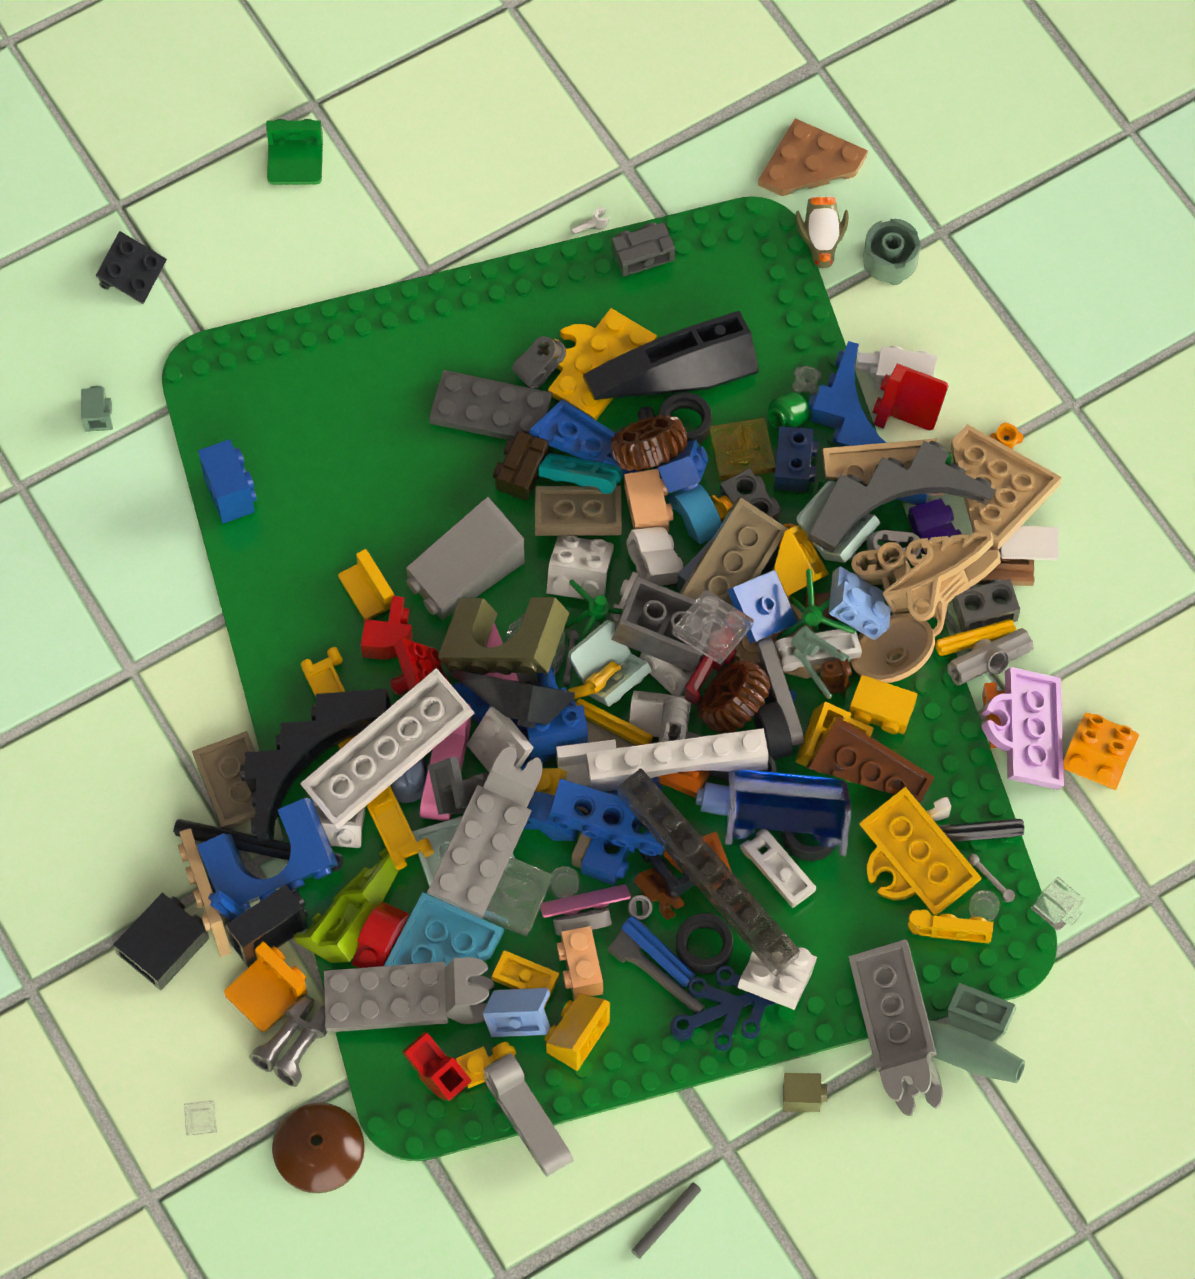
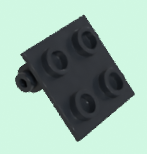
M119 231L95 276L99 278V286L101 288L109 290L110 287H115L144 304L167 259Z

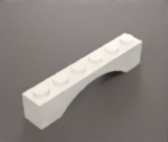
M764 728L586 752L590 788L603 792L620 790L646 779L678 772L715 770L745 773L767 770L769 757Z

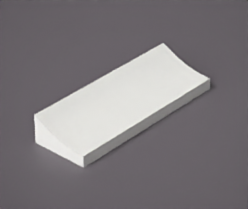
M436 668L300 784L334 826L339 829L475 713Z

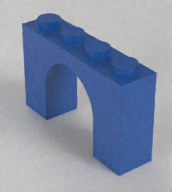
M303 798L278 809L290 840L291 853L285 868L274 877L260 879L252 875L244 866L231 834L223 833L198 844V850L215 892L217 890L222 891L247 911L251 908L250 903L259 899L262 901L284 885H287L293 891L304 886L303 880L314 876L315 880L330 875L332 873L331 868L337 866L338 863L312 799Z

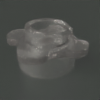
M810 366L796 368L793 373L795 376V382L792 384L793 391L796 393L805 391L810 394H817L820 388L818 379L821 378V372Z

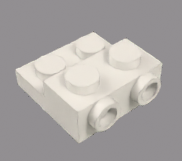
M761 935L752 951L749 963L740 978L738 988L795 1010L812 975L817 957L811 955L805 948L795 949L783 944L777 937L767 938Z

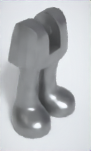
M307 994L302 995L287 1007L284 1012L287 1020L273 1038L265 1045L256 1047L249 1055L250 1060L260 1069L271 1072L274 1068L276 1076L291 1087H297L301 1081L302 1074L299 1063L307 1049L315 1039L323 1038L327 1034L325 1029V1005L320 1007L310 1023L305 1021L315 1001ZM296 1030L301 1031L294 1044L277 1062L281 1051Z

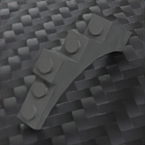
M923 441L909 470L903 468L904 464L897 459L889 457L887 460L882 457L867 487L862 485L863 481L851 474H847V476L841 474L807 540L833 553L844 535L862 517L877 507L898 498L917 494L944 493L965 497L987 506L996 490L991 488V483L980 477L974 479L966 475V471L955 464L946 465L945 461L950 453L945 451L944 446L935 441H930L929 443Z

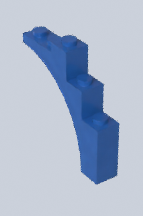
M848 341L845 351L840 350L835 364V366L839 367L837 374L831 373L828 386L820 385L818 394L813 393L808 406L809 410L812 411L811 422L835 428L832 443L836 444V447L886 443L869 423L859 403L855 386V364L859 344ZM917 494L898 498L897 500L920 505L927 502L929 495Z

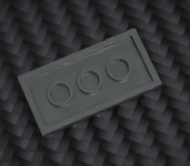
M443 370L429 421L430 424L513 440L518 431L529 434L530 429L549 412L552 393Z

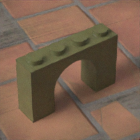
M555 597L531 598L522 624L516 634L504 644L490 648L487 647V643L498 613L484 598L459 599L438 656L447 666L448 671L452 672L453 669L480 675H486L487 673H501L504 675H510L511 673H525L527 675L549 673L569 616V612Z

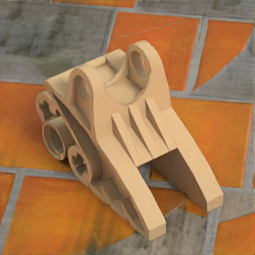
M991 531L972 533L970 536L968 534L952 535L950 538L942 536L933 537L930 540L928 538L917 539L909 543L906 551H903L899 544L888 542L879 549L857 553L853 557L851 565L854 573L859 578L873 586L883 585L885 590L883 596L888 606L891 607L893 615L911 614L917 621H926L930 618L937 619V626L933 629L934 636H937L943 630L948 603L955 596L968 590L985 578L1001 563L998 549L988 550L993 545V536ZM923 548L927 554H922L923 558L917 559L913 553H918L917 549Z

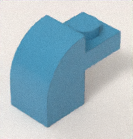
M700 484L689 491L679 489L667 496L672 508L682 516L690 537L699 544L714 537L722 522L713 501Z

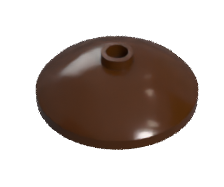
M310 1103L290 1112L279 1124L272 1143L273 1159L280 1175L291 1186L308 1193H326L344 1186L359 1170L365 1152L363 1133L357 1121L346 1110L329 1103ZM316 1137L323 1140L318 1146L311 1143Z

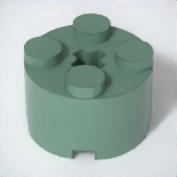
M897 218L886 222L881 220L872 225L865 238L864 269L875 279L892 285H899L909 278L917 268L921 247L916 229L910 223Z

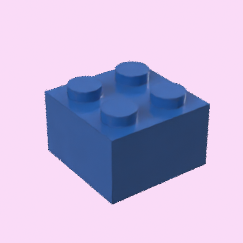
M229 439L198 450L203 477L222 524L254 513L253 501L257 500L253 489L254 483L249 471L246 472L243 465L245 462L240 449H234Z

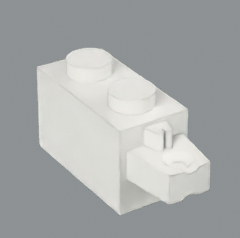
M882 346L881 351H874V354L859 352L856 370L870 373V376L876 378L874 388L880 389L885 375H891L897 363L934 377L937 355H931L926 351L914 352L903 350L898 346Z

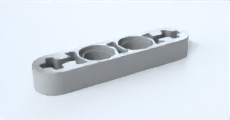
M770 637L756 641V648L763 671L766 672L771 684L769 690L773 702H778L784 712L791 734L792 745L804 743L803 731L773 640Z

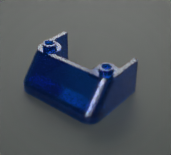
M732 770L729 772L724 826L725 844L731 845L732 837L738 839L747 838L748 835L754 833L755 828L814 834V838L822 846L836 847L838 844L840 855L846 856L852 812L848 784L833 778Z

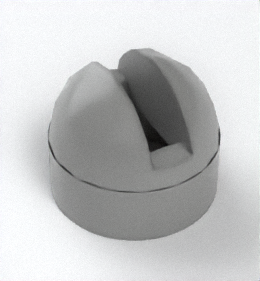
M637 895L628 903V913L630 916H635L638 920L647 918L652 912V903L646 896ZM636 901H641V916L637 915Z

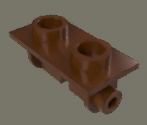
M838 658L826 661L821 666L820 678L831 695L840 693L842 700H844L847 688L850 687L848 677L852 675L849 661L847 658L845 661H841Z

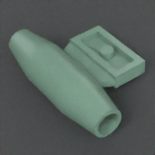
M959 983L948 1008L949 1024L928 1020L937 1055L932 1057L979 1076L1018 1083L1024 1071L1025 1060L995 1043L1006 1034L1016 1011V1005Z

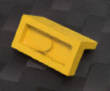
M364 549L356 554L357 564L339 573L338 577L363 619L370 620L391 609L394 593L367 549Z

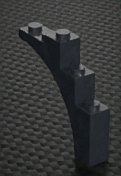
M386 689L316 694V705L311 706L312 721L281 723L280 734L276 735L277 750L245 752V763L240 766L241 780L246 781L251 791L252 806L255 807V816L251 817L252 834H256L261 845L273 844L275 823L279 814L278 809L281 808L282 802L295 780L307 766L328 749L346 739L357 736L391 707V700Z

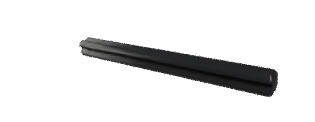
M177 819L173 828L174 834L181 837L180 831L191 828L194 840L201 842L210 840L223 833L231 834L238 850L288 861L290 858L291 844L288 842L273 839V844L261 845L256 835L183 819ZM334 853L338 865L331 868V870L340 871L343 865V856Z

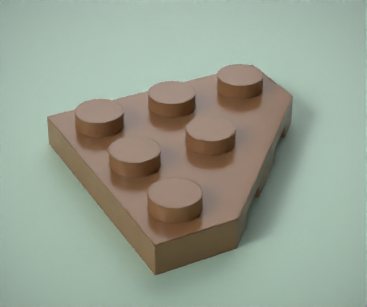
M795 118L758 179V186L780 196L793 194L794 190L805 187L812 189L829 184L831 180L838 178H853L857 175L867 158L868 150Z

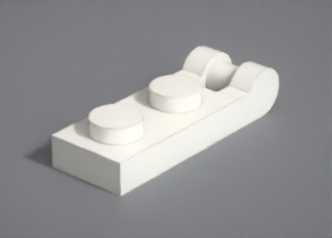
M837 629L815 633L822 640L839 649L851 659L861 657L862 650L856 631L852 634ZM793 637L782 638L775 643L777 653L782 656L780 663L782 670L785 672L796 670L798 667H804L802 662L792 653V650L796 649L791 644ZM822 648L812 657L808 654L805 656L811 665L823 664L826 661L836 659V657Z
M763 828L756 833L757 837L751 841L746 840L740 845V848L786 902L794 908L816 891V886L770 832ZM764 846L769 850L762 855L758 850Z

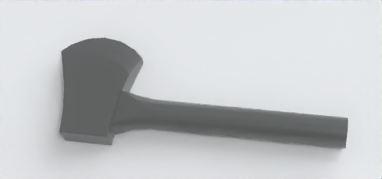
M621 929L614 942L608 947V952L622 964L628 961L640 967L695 1014L705 1009L701 1002L651 962L641 952L640 949L642 948Z

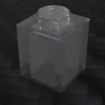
M1056 877L1044 888L1031 909L1059 931L1067 923L1072 926L1083 913L1079 908L1086 899L1061 878Z

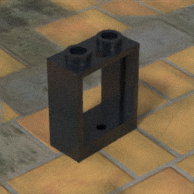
M284 885L226 924L231 945L248 968L257 960L255 949L263 941L270 948L273 946L279 948L291 940L297 932L301 933L307 929L305 917L308 916V913L304 908L306 903L297 890L292 892L287 885Z

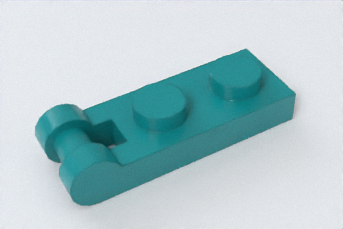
M549 453L539 465L540 477L550 478L553 481L572 482L579 486L598 487L604 494L611 493L616 484L623 478V471L619 466Z

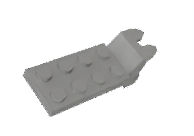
M509 746L501 751L484 786L477 785L427 891V894L481 919L532 812L527 806L542 775V762L538 757L529 761L524 770L514 767L517 758L515 746Z
M905 939L848 956L875 1066L878 1072H880L881 1081L886 1093L896 1102L898 1108L906 1116L913 1115L916 1107L914 1097L920 1093L925 1094L927 1103L934 1109L939 1108L943 1100V1088L939 1073L931 1057L937 1055L909 943Z
M472 957L453 958L447 966L445 962L324 971L325 1029L327 1032L446 1024L448 1023V1018L461 1024L481 1023L485 1021L482 1013L487 1004L479 1003L487 999L489 991L495 985L491 979L480 976L488 970L487 964L481 959Z

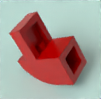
M392 597L388 622L365 619L361 641L362 658L379 660L395 658L397 653L393 643L401 638L412 641V626L408 624L410 608H405L404 597Z
M384 902L376 906L360 932L357 940L359 945L352 965L359 968L384 966L392 946L396 944L406 924L409 913Z
M423 1032L402 1051V1054L418 1072L417 1076L443 1100L450 1101L472 1081L453 1057L446 1056L427 1032Z

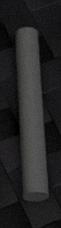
M694 1182L688 1186L631 1250L637 1258H642L702 1191L701 1188Z

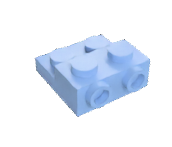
M839 566L833 571L828 614L869 638L876 640L889 629L891 607L885 604L883 591L878 587L871 585L856 574Z

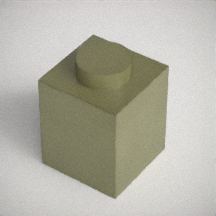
M784 1073L783 1112H820L821 1102H827V1084H821V1073Z

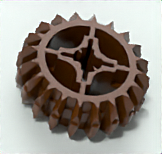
M662 415L651 418L649 416L647 419H639L638 422L630 423L629 426L622 427L620 432H616L611 439V452L621 469L629 471L636 469L640 471L644 468L650 469L653 466L659 467L660 464L668 463L670 459L676 458L678 454L684 451V448L688 445L687 433L681 420H678L677 417H671V415L662 417Z
M744 659L739 661V663L737 661L733 662L730 667L726 666L723 672L717 673V677L710 681L709 687L704 689L705 694L700 698L701 704L698 707L700 711L699 717L712 731L718 734L733 733L738 727L743 728L744 724L747 721H751L752 717L758 713L759 708L765 704L764 699L769 695L768 690L771 684L766 672L756 663Z

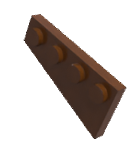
M835 716L805 767L892 795L897 794L906 787L920 803L935 778L856 727Z

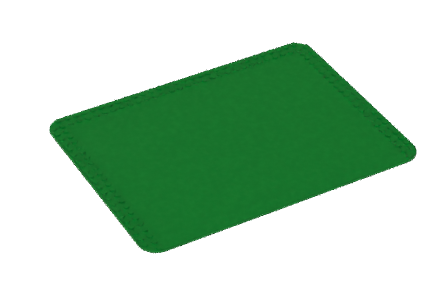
M763 197L735 198L203 330L185 338L171 351L162 371L163 392L260 751L277 750L276 735L280 734L281 723L312 721L311 706L316 705V697L300 664L306 659H310L315 664L328 658L327 651L330 648L337 647L342 656L343 662L334 666V669L345 692L386 689L391 700V706L409 692L408 690L402 696L397 695L390 685V681L393 678L403 674L398 656L388 660L362 658L361 641L365 620L340 582L338 574L356 565V554L364 549H367L393 591L394 596L404 597L405 608H410L408 624L412 626V641L435 648L440 653L454 613L443 621L437 614L432 615L425 607L423 597L419 593L414 594L406 583L408 579L406 567L484 499L489 497L524 538L525 563L476 597L484 598L498 613L494 623L503 644L510 640L519 630L531 598L555 597L569 612L566 623L588 608L589 603L585 599L546 593L549 562L558 536H535L536 486L579 485L566 481H553L550 478L539 476L529 499L526 501L513 495L499 492L496 489V480L493 478V472L497 463H503L506 457L504 455V448L508 440L430 424L429 417L443 370L528 388L512 370V366L536 339L542 336L550 337L553 340H559L566 349L573 348L576 345L575 342L564 340L560 336V330L573 324H586L596 328L611 308L657 335V339L686 327L740 311L752 334L759 371L757 374L708 390L687 391L703 398L708 403L712 415L709 436L699 445V447H704L708 456V462L706 463L701 482L698 483L706 490L709 496L715 495L717 498H720V484L750 468L755 477L758 475L763 480L768 496L775 498L781 508L779 523L782 525L788 523L796 526L799 525L797 522L798 514L817 494L819 480L821 478L825 479L822 450L823 448L836 447V444L832 443L836 429L811 422L812 411L809 410L808 421L799 428L814 429L813 440H818L817 457H811V465H816L815 482H809L808 493L774 490L779 430L772 427L768 421V407L773 399L792 391L805 398L809 405L812 394H818L820 385L828 386L831 373L837 374L839 367L835 366L836 359L840 350L845 351L846 344L819 269L815 266L812 260V253L798 231L796 215L791 210L776 201ZM664 222L675 247V261L622 277L618 264L612 254L611 239L615 238L622 231H629L631 233L640 230L648 223L659 224ZM556 367L537 390L548 392L549 387L561 371ZM855 372V386L859 403L867 420L876 431ZM683 392L613 398L596 421L614 433L620 432L622 427H627L630 423L639 421L637 413L641 407L651 406L654 409L655 416H658L662 403L669 396ZM552 397V402H551L549 411H550L557 403H559V401L556 400V399L553 398V397ZM679 409L670 414L671 417L674 416L681 420L686 432L697 430L702 423L701 416L690 409ZM230 439L234 449L239 448L245 462L243 465L246 472L249 471L252 477L253 489L257 500L253 501L254 513L222 524L203 477L198 450ZM549 446V453L579 458ZM624 476L616 484V486H621L622 535H574L583 539H602L614 545L607 571L605 597L609 607H613L614 604H620L623 597L620 596V590L624 580H630L632 572L637 573L636 565L631 560L626 544L633 526L624 488ZM748 490L738 491L739 493L744 495L751 493ZM675 491L664 496L666 504H669L667 496L675 493ZM896 499L871 511V514L875 515L880 521V524L873 532L890 530L913 533L902 501ZM672 508L673 520L669 521L668 534L673 538V550L681 558L684 568L711 539L702 544L696 542L688 535L682 516ZM881 539L877 541V544L880 546L888 543L881 541ZM867 540L856 550L855 555L868 550ZM907 542L899 543L902 548H907L909 545ZM815 547L829 574L813 582L814 594L830 593L833 571L841 566L854 573L851 565L853 558L846 563L825 560ZM921 553L917 556V559L922 558ZM775 566L763 569L759 576L773 570ZM677 583L662 586L674 592L680 593V591L677 589ZM875 585L881 591H885L883 585ZM807 586L791 594L805 607V595L808 594ZM390 609L370 620L388 622ZM607 613L605 621L610 620L611 613ZM589 617L563 630L551 664L554 668L556 685L559 690L566 688V691H568L570 688L583 685L573 665L571 668L570 685H563L570 641L567 635L571 630L578 632L579 637L575 641L576 646L590 619ZM930 618L926 620L932 630L937 626V619ZM837 619V622L845 624L844 622ZM595 621L590 633L600 626L599 621ZM945 621L943 630L935 636V643L938 639L950 636ZM818 624L821 632L838 629L827 624ZM934 645L931 656L917 672L900 681L888 683L917 693L916 704L905 734H890L883 731L880 726L870 723L869 726L874 728L871 737L935 777L920 805L925 811L935 808V801L948 797L951 804L949 817L935 822L938 826L1016 819L987 737L982 729V723L968 684L966 682L958 686L953 682L948 673L947 664L958 658L956 652L940 656ZM628 647L631 654L640 657L642 652ZM849 661L852 675L848 677L850 687L847 688L844 700H842L840 693L833 694L830 699H827L825 695L819 692L818 686L812 677L806 679L784 673L788 688L797 694L794 706L803 736L805 735L813 710L822 703L827 702L849 712L861 678L852 667L851 661ZM441 662L444 674L451 686L458 683L459 681L451 676L447 666ZM727 664L724 665L720 672L712 669L699 691L700 698L705 694L704 689L708 688L711 684L710 681L717 677V673L723 672L724 668L728 666ZM536 673L535 675H530L533 678L537 679ZM649 673L639 684L633 686L619 701L613 703L610 707L589 695L578 699L585 700L629 723L634 690L672 694ZM766 697L764 702L765 704L772 703L773 699ZM699 701L697 705L691 703L688 732L701 736L718 735L699 717L700 711L698 707L701 702ZM754 716L751 721H747L744 724L743 728L738 727L735 732L755 730ZM472 717L468 741L478 727V724ZM653 736L651 744L659 743V737ZM338 744L325 751L307 766L291 786L282 802L281 808L303 798H311L300 783L340 750ZM801 744L793 746L792 755L774 760L776 763L775 782L767 807L758 816H749L741 810L740 800L743 785L708 776L707 783L733 787L735 791H740L736 815L729 814V816L701 812V805H696V798L660 783V785H663L661 796L658 802L652 801L651 806L675 813L671 830L684 822L696 839L715 831L717 832L753 928L745 930L695 885L679 896L685 904L683 907L675 909L672 904L670 905L672 911L676 914L674 918L665 919L660 913L659 901H651V914L639 921L644 923L678 957L676 936L681 924L687 918L700 913H710L719 916L729 925L733 933V952L725 966L731 967L734 970V974L742 976L748 965L752 951L761 935L767 938L777 937L783 944L795 949L800 947L807 949L817 959L812 975L795 1010L778 1003L766 1007L759 1024V1035L754 1039H747L742 1035L741 1029L743 1022L750 1018L754 1004L742 1008L732 1034V1045L726 1051H720L714 1046V1036L718 1031H721L726 1016L695 1028L693 1036L687 1041H678L672 1037L670 1032L672 1019L677 1015L684 1014L690 1017L695 1015V1013L640 967L628 961L622 964L608 952V947L619 935L622 925L626 919L631 917L628 913L629 901L637 895H643L633 880L640 872L653 868L650 862H646L637 848L635 853L630 852L626 861L629 862V866L624 878L618 877L615 886L625 884L631 898L609 903L608 906L603 907L609 909L612 924L592 930L603 979V994L591 997L605 999L610 1002V1023L579 1070L572 1069L546 1053L547 1042L544 1040L546 1035L491 1037L486 1021L461 1024L448 1018V1023L335 1032L360 1125L368 1139L378 1149L394 1158L406 1161H427L519 1136L490 1092L486 1082L469 1089L466 1086L450 1101H447L435 1095L417 1076L418 1072L402 1054V1051L423 1032H427L446 1056L453 1057L455 1060L483 1046L488 1057L492 1056V1049L500 1043L508 1042L510 1046H514L516 1051L514 1056L524 1073V1081L553 1126L869 1039L848 956L905 939L909 943L928 1020L935 1021L948 1017V1008L959 983L1005 1001L1024 996L1036 989L1050 973L1057 954V935L1023 837L952 842L967 861L969 855H978L979 862L1007 890H1012L1015 893V897L1012 902H1005L1002 898L1003 894L976 866L971 865L981 876L982 880L936 916L952 914L960 919L982 917L989 922H994L991 942L979 943L931 938L909 932L910 930L907 925L909 914L912 911L918 909L919 911L928 910L934 916L916 894L904 900H891L880 896L877 891L881 887L891 885L894 876L889 872L880 873L876 883L870 885L868 880L867 863L871 853L877 846L860 827L859 823L894 795L805 768V766L795 762ZM467 746L461 770L462 780L481 773H489ZM432 750L424 756L427 768L430 764ZM557 756L542 764V768H558ZM767 770L755 771L760 776L770 774ZM636 795L628 798L636 802L642 801V798ZM757 795L747 797L751 802H759L761 800ZM422 798L411 803L398 801L412 832L444 822L420 817ZM808 801L819 802L831 808L837 816L840 826L837 845L832 853L822 860L812 862L800 860L793 856L785 847L782 837L784 819L790 809L799 803ZM365 806L361 847L331 846L334 853L343 856L341 870H331L332 873L317 880H315L314 876L303 880L305 885L297 889L306 903L304 908L308 913V916L305 917L307 929L314 924L312 918L317 913L323 916L334 902L333 898L365 867L371 869L381 860L379 853L384 848L386 849V846L367 806ZM464 813L452 814L451 819L463 816ZM278 814L283 840L290 843L281 817ZM810 816L799 819L793 829L796 840L807 846L821 845L827 839L829 832L824 821ZM641 826L639 833H645V828ZM763 828L770 832L816 886V891L794 908L786 902L740 848V845L746 840L751 841L757 837L756 833ZM523 829L513 851L515 863L506 866L482 919L504 928V933L492 957L484 960L488 970L480 976H485L492 980V974L504 950L558 972L559 979L544 1009L551 1028L553 1025L558 1026L563 1018L561 1013L569 1000L573 1002L574 1000L571 988H565L563 971H566L567 967L565 960L560 961L557 943L561 942V935H556L553 922L554 918L564 916L565 914L544 918L539 904L615 886L581 874L580 868L572 866V853L582 831L578 832L575 841H553L539 829ZM615 846L605 849L609 854H615L620 851ZM763 846L758 851L763 855L769 849ZM418 853L405 859L407 866L399 870L383 900L384 903L409 913L408 919L422 892L427 894L429 889ZM664 854L660 855L676 878L684 876L665 859ZM636 901L637 915L641 916V901ZM591 907V908H587V909H582V910H580L579 912H584V911H589V910H594V909H601V908H593V907ZM699 928L688 936L687 948L694 957L711 959L720 953L722 939L715 930ZM643 948L640 949L641 952H642L651 962H653L657 967H659L663 972H665L669 977H671L675 982H677L681 987H683V986H682L677 980H675L660 964H658ZM314 954L323 989L324 971L359 968L352 965L354 956L350 962L330 963ZM717 971L711 974L694 972L696 977L703 978L707 985L735 996L747 993V991L732 985L721 986L716 980ZM723 972L720 974V977L723 980H728L731 978V975ZM493 981L495 987L489 991L487 999L479 1004H487L495 990H512V988ZM694 984L692 989L699 992L703 990V986L701 984ZM689 985L683 987L687 992H689ZM703 997L696 998L705 1006L704 1010L720 1004ZM679 1022L677 1027L685 1030L688 1028V1024L686 1022ZM748 1025L745 1027V1030L748 1033H754L756 1027ZM720 1037L717 1040L721 1045L729 1042L726 1037Z

